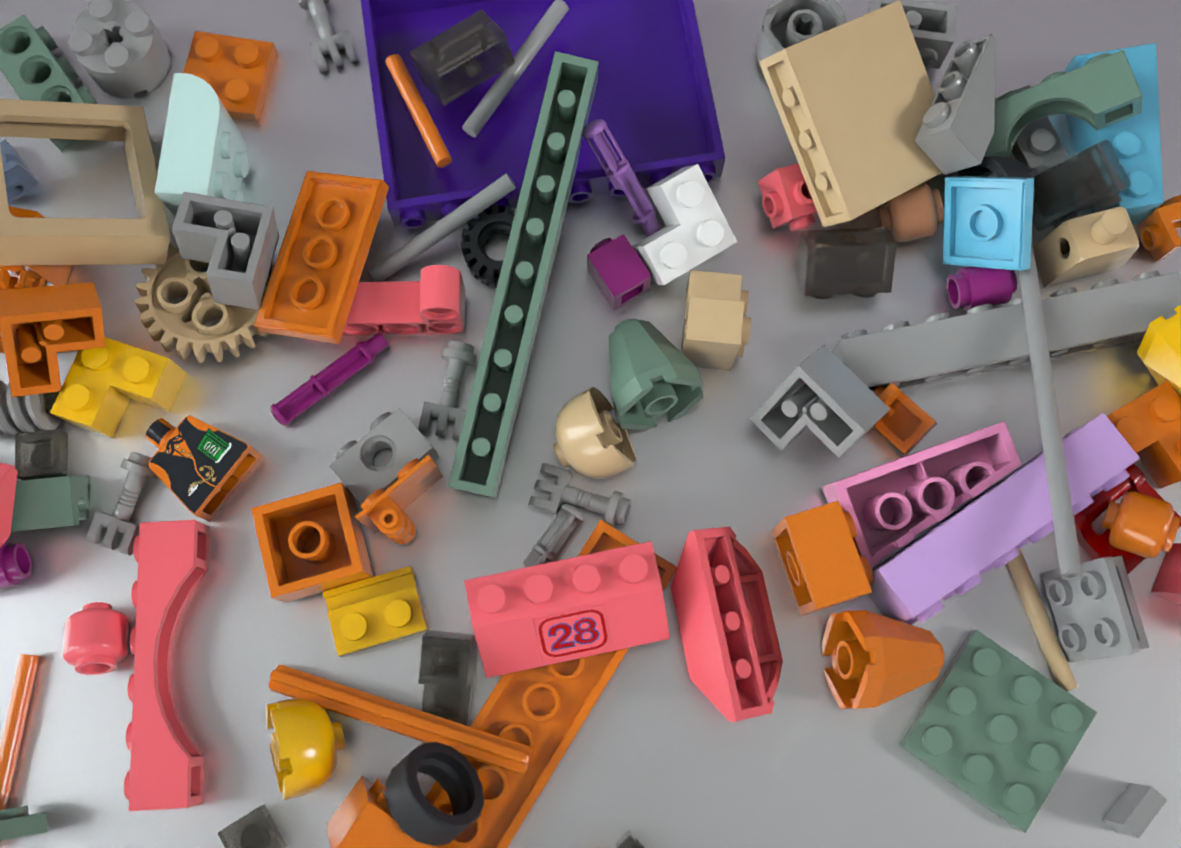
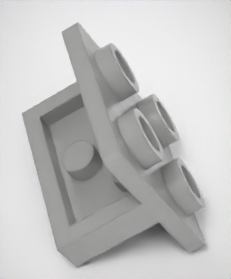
M1122 556L1104 557L1081 563L1083 576L1076 580L1062 579L1060 568L1043 572L1042 577L1046 588V596L1050 602L1059 633V641L1068 662L1137 653L1141 649L1150 648Z

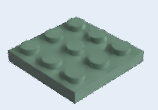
M972 630L899 746L1014 828L1026 833L1097 712L978 630Z

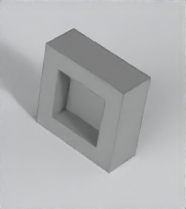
M1130 783L1102 820L1117 833L1139 838L1166 803L1167 799L1152 786Z

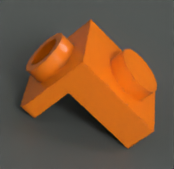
M1181 195L1164 201L1138 225L1141 242L1150 252L1155 262L1165 259L1181 246V239L1176 231L1181 229Z
M893 383L886 389L880 386L873 391L890 408L874 427L902 453L908 455L938 423Z

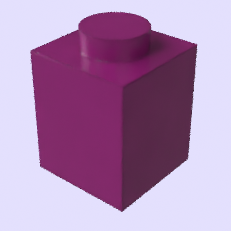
M624 234L614 240L611 238L603 239L592 247L590 254L587 255V271L613 311L650 291L651 274Z

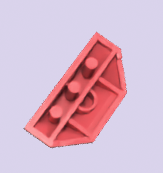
M731 527L693 530L688 533L671 585L690 680L729 722L771 714L774 707L772 699L778 687L783 658L763 572L747 549L736 540V534Z

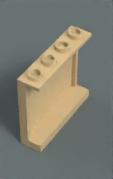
M900 0L787 47L759 61L823 228L853 220L942 173L915 142V138L923 123V116L929 110L935 94Z

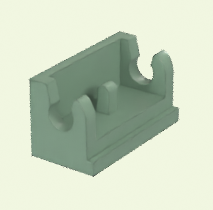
M89 475L17 481L11 532L79 525V520L88 519L89 496L87 484H89Z

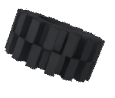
M491 205L492 213L486 214L484 210L478 214L479 219L475 220L473 218L468 221L469 229L463 228L461 234L463 239L461 249L467 268L469 267L475 279L480 277L481 283L489 286L490 282H494L495 288L498 285L503 260L491 259L485 253L484 247L487 240L493 235L507 234L510 236L515 214L513 207L508 205L505 207V212L499 210V205Z

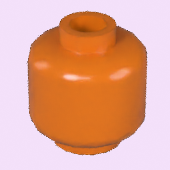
M1130 491L1122 497L1120 504L1113 501L1109 502L1101 527L1110 529L1109 543L1113 547L1145 558H1154L1159 555L1160 551L1169 553L1181 518L1173 516L1174 509L1171 503Z

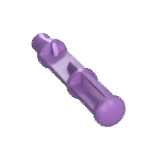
M596 119L588 123L584 127L582 135L587 140L616 190H623L635 210L632 215L634 223L641 225L647 237L662 229L655 217L656 208L649 200L630 167V163L625 158L607 127L605 120ZM605 129V131L607 132L613 145L615 146L620 157L622 158L621 160H619V158L617 157L616 153L614 152L612 146L610 145L608 139L606 138L602 130ZM591 137L593 138L594 142L596 143L597 147L599 148L600 152L602 153V155H603L604 159L606 160L608 166L605 165V163L603 162L602 158L600 157L598 151L596 150L595 146L593 145L592 141L590 140Z

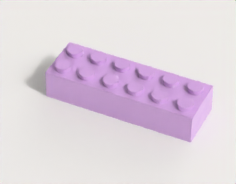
M1104 413L1062 437L1073 515L1092 504L1094 501L1091 497L1102 490L1106 492L1126 480L1130 475L1125 469L1140 459ZM1043 451L872 569L873 582L869 583L872 592L868 595L883 616L901 622L905 621V623L910 625L918 620L922 623L944 608L940 599L947 600L955 594L958 596L964 594L982 581L978 573L981 575L993 567L998 569L1020 554L1017 549L1030 541L1035 543L1054 531Z

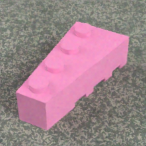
M1004 421L823 485L822 489L828 504L839 500L842 511L847 510L851 514L857 531V536L853 538L859 556L864 555L870 567L873 568L881 562V559L896 549L902 548L915 539L916 535L935 522H939L950 515L958 506L986 490L1018 468L1022 463Z

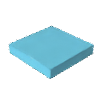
M945 177L943 264L1017 271L1030 269L1034 178Z

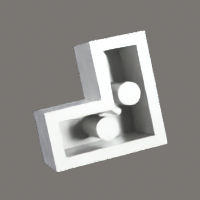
M698 164L683 167L646 188L666 225L664 228L632 246L650 272L651 284L665 285L737 243Z

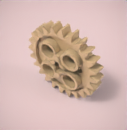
M169 244L166 264H155V269L142 268L141 272L147 282L136 284V289L141 296L135 300L136 306L142 313L139 315V318L144 327L148 328L147 331L154 342L160 340L162 347L167 353L176 348L180 358L185 360L194 351L198 362L203 363L207 353L213 352L217 362H222L224 350L229 349L237 358L240 356L238 345L244 343L254 349L256 346L252 336L255 333L264 337L269 335L266 332H261L254 326L259 310L214 302L206 276L207 271L199 272L209 266L208 262L184 259L181 257L179 249ZM274 264L271 265L263 297L265 295L274 268ZM186 297L180 303L171 304L176 298ZM212 319H221L214 326H205Z

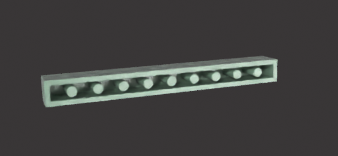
M555 51L448 487L492 498L497 497L584 137L582 134L584 127L588 123L597 86L599 61Z

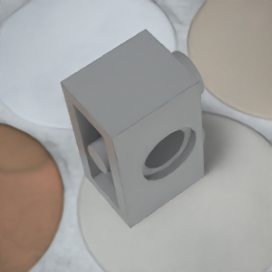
M400 408L392 414L391 412H386L379 416L371 424V431L358 442L353 440L345 444L336 453V460L329 465L361 504L376 490L383 489L386 491L399 480L397 477L398 472L413 459L418 458L421 461L429 455L435 461L439 457L434 447ZM391 449L393 451L392 459L387 465L383 467L373 466V457L379 450Z

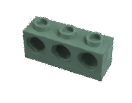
M22 15L0 29V70L20 100L98 104L84 85L77 88L73 80L79 77L64 55L58 58L55 56L53 51L59 47L43 25L35 29L26 16ZM50 139L60 151L78 141L72 139Z

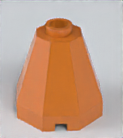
M850 610L830 614L822 639L823 656L831 655L832 668H824L825 682L840 709L875 708L937 679L945 660L943 647L931 631L867 610Z

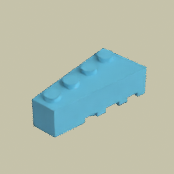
M1156 43L1074 56L1064 70L1067 73L1085 66L1088 60L1103 53L1114 54L1121 50L1125 52L1142 94V113L1099 130L1094 129L1089 123L1076 116L1065 114L1094 213L1121 206L1127 210L1132 225L1140 224L1163 203Z

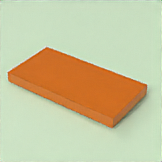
M306 171L254 324L258 330L266 333L340 344L389 189L384 180Z

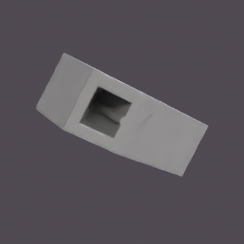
M993 34L975 41H965L953 51L951 62L944 77L937 86L935 97L929 110L923 116V123L915 138L918 146L944 175L981 164L994 134L995 37Z

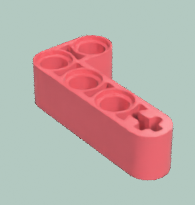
M430 265L421 269L420 281L359 282L342 336H372L378 332L382 335H444L461 333L465 329V285L461 272L452 266Z

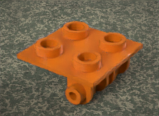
M429 455L421 461L416 458L407 463L397 474L399 480L386 491L378 489L370 494L362 502L361 508L363 510L355 516L356 519L375 534L378 531L383 532L397 544H407L412 541L416 534V528L403 510L443 477Z

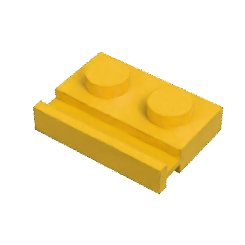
M407 566L322 592L324 599H326L328 618L338 656L343 657L429 631L413 567Z

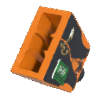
M190 415L185 417L177 428L163 418L157 419L150 425L145 434L146 440L159 449L149 461L148 466L191 513L208 522L212 520L263 456L246 442Z

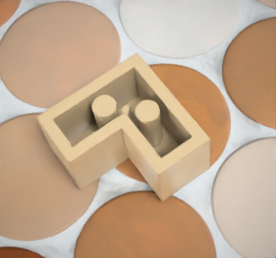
M690 270L686 289L681 352L696 367L731 371L736 357H743L745 344L749 342L751 317H746L749 291L741 290L742 275Z

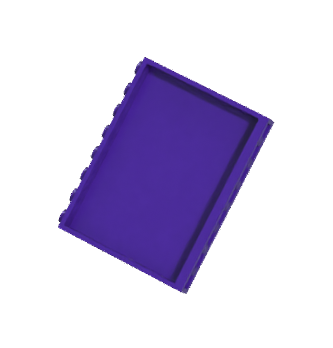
M360 0L383 178L389 187L386 196L387 208L395 227L418 228L426 222L441 220L506 173L511 177L517 188L493 205H499L501 212H505L506 205L512 206L513 209L517 208L555 51L599 61L598 81L588 123L596 119L605 120L607 127L625 158L630 163V167L643 189L650 187L683 167L695 164L699 165L707 183L722 176L726 158L693 0H562L567 4L568 12L476 137L467 134L462 126L555 0ZM393 54L401 56L452 157V162L445 167H437L386 65V59ZM605 129L602 130L606 138L608 139L610 145L612 146L614 152L616 153L617 157L619 158V160H621L622 158L620 157L618 151L613 145L607 132L605 131ZM591 137L590 140L592 141L593 145L595 146L605 165L608 166L602 153L600 152L599 148L597 147L596 143ZM584 138L569 202L582 203L594 196L607 194L614 197L626 196L623 190H616L596 155ZM491 206L485 209L486 214L492 213Z

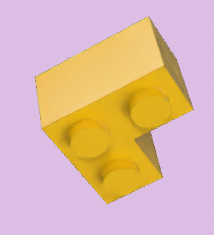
M105 337L106 347L78 351L61 387L62 391L59 392L50 413L74 426L113 439L131 399L171 412L187 372L167 357Z

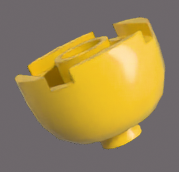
M301 698L266 704L267 730L274 728L275 731L271 733L272 744H269L278 787L280 793L283 792V800L300 797L319 789L330 779L336 768L337 751L345 749L344 733L340 721L331 723L324 708L313 701Z

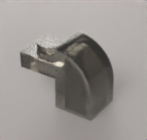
M428 630L422 636L418 684L424 685L422 711L468 726L471 714L473 680L477 669L478 645L475 634Z

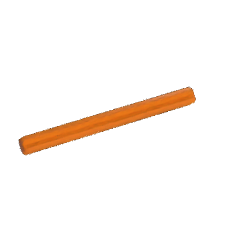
M278 665L269 677L268 687L273 692L294 699L301 698L313 701L326 710L424 743L439 742L451 746L463 756L516 774H524L531 762L532 749L530 746L297 669Z

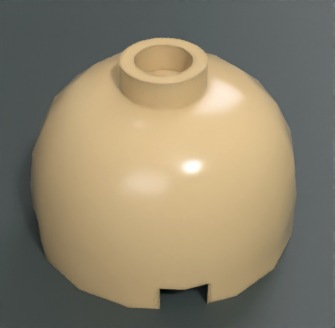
M591 387L573 397L562 407L557 415L555 426L558 442L553 444V449L563 466L568 467L571 465L578 473L592 479H605L633 466L636 454L627 430L621 429L619 423L616 424L609 411L614 409L601 391L595 387Z

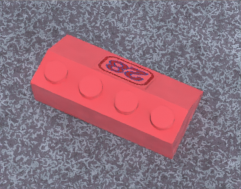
M652 541L464 580L472 627L486 678L670 639L663 590Z

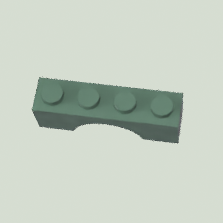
M1124 50L1114 54L1103 53L1088 60L1085 66L1067 73L1064 71L1053 73L1044 78L1041 84L1026 90H1012L1002 95L995 102L994 134L984 156L1011 157L1013 145L1021 132L1031 123L1046 116L1057 114L1076 116L1089 123L1094 129L1099 130L1141 114L1142 94Z

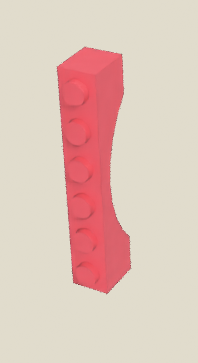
M197 520L140 523L139 535L135 537L133 544L134 558L138 562V579L133 583L131 591L132 603L136 608V627L132 628L129 640L131 652L135 655L134 674L130 676L128 681V697L133 702L132 721L128 724L126 730V745L131 751L130 770L127 772L124 780V794L126 799L129 800V811L179 809L203 804L204 755L190 738L179 717L172 692L170 669L173 637L181 612L195 587L209 571L210 526Z

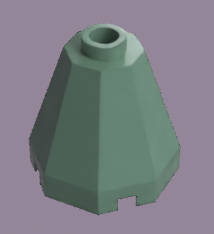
M633 318L624 320L609 335L612 401L614 413L621 429L647 431L657 427L653 420L654 418L667 414L668 422L679 419L703 399V391L701 389L703 387V380L697 367L649 321Z

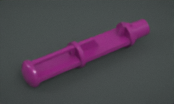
M380 332L366 342L358 341L355 347L315 376H310L311 379L277 404L273 403L270 407L273 417L281 425L288 426L290 421L324 396L325 398L328 397L331 391L369 363H374L376 355L390 346Z

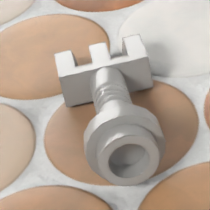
M298 0L299 6L302 9L310 10L317 26L320 40L309 44L320 73L328 71L324 55L331 54L335 67L343 65L338 52L341 49L345 48L346 55L351 62L359 60L348 30L338 34L335 33L325 6L329 0Z
M450 340L448 348H443L441 357L449 361L439 404L424 401L418 428L421 433H429L434 417L438 418L436 436L445 437L449 422L453 421L455 425L452 439L459 441L466 410L456 408L465 366L475 365L477 356L473 354V345Z
M131 451L128 459L123 458L120 467L129 471L119 495L120 498H118L119 502L116 503L112 515L106 512H95L87 533V541L99 544L104 537L103 546L112 550L116 549L121 541L119 551L129 556L133 554L134 540L139 535L140 527L139 524L130 521L134 506L136 505L135 502L138 500L137 498L146 477H157L148 466L151 457Z
M547 463L542 464L540 473L556 479L554 484L543 480L536 481L534 489L550 496L548 500L531 496L528 503L530 507L557 515L564 502L605 515L604 522L612 527H615L616 523L624 526L632 500L624 498V493L614 491L611 498L569 486L572 478L570 470Z

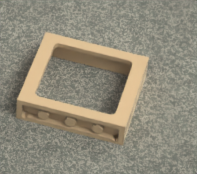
M0 99V137L124 142L139 218H20L13 216L9 212L0 147V266L166 264L170 232L164 203L154 193L157 169L143 106Z

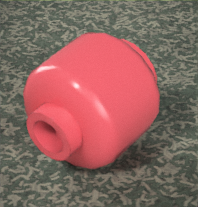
M94 602L84 605L82 611L70 615L65 622L63 658L69 665L74 666L76 672L80 674L100 675L113 671L116 665L121 663L128 654L129 622L127 617L123 613L113 610L112 606L108 603Z

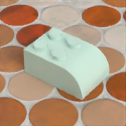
M174 73L154 193L175 217L183 192L243 202V196L240 192L242 178H246L248 175L249 161L241 132L214 89L205 80L191 74Z

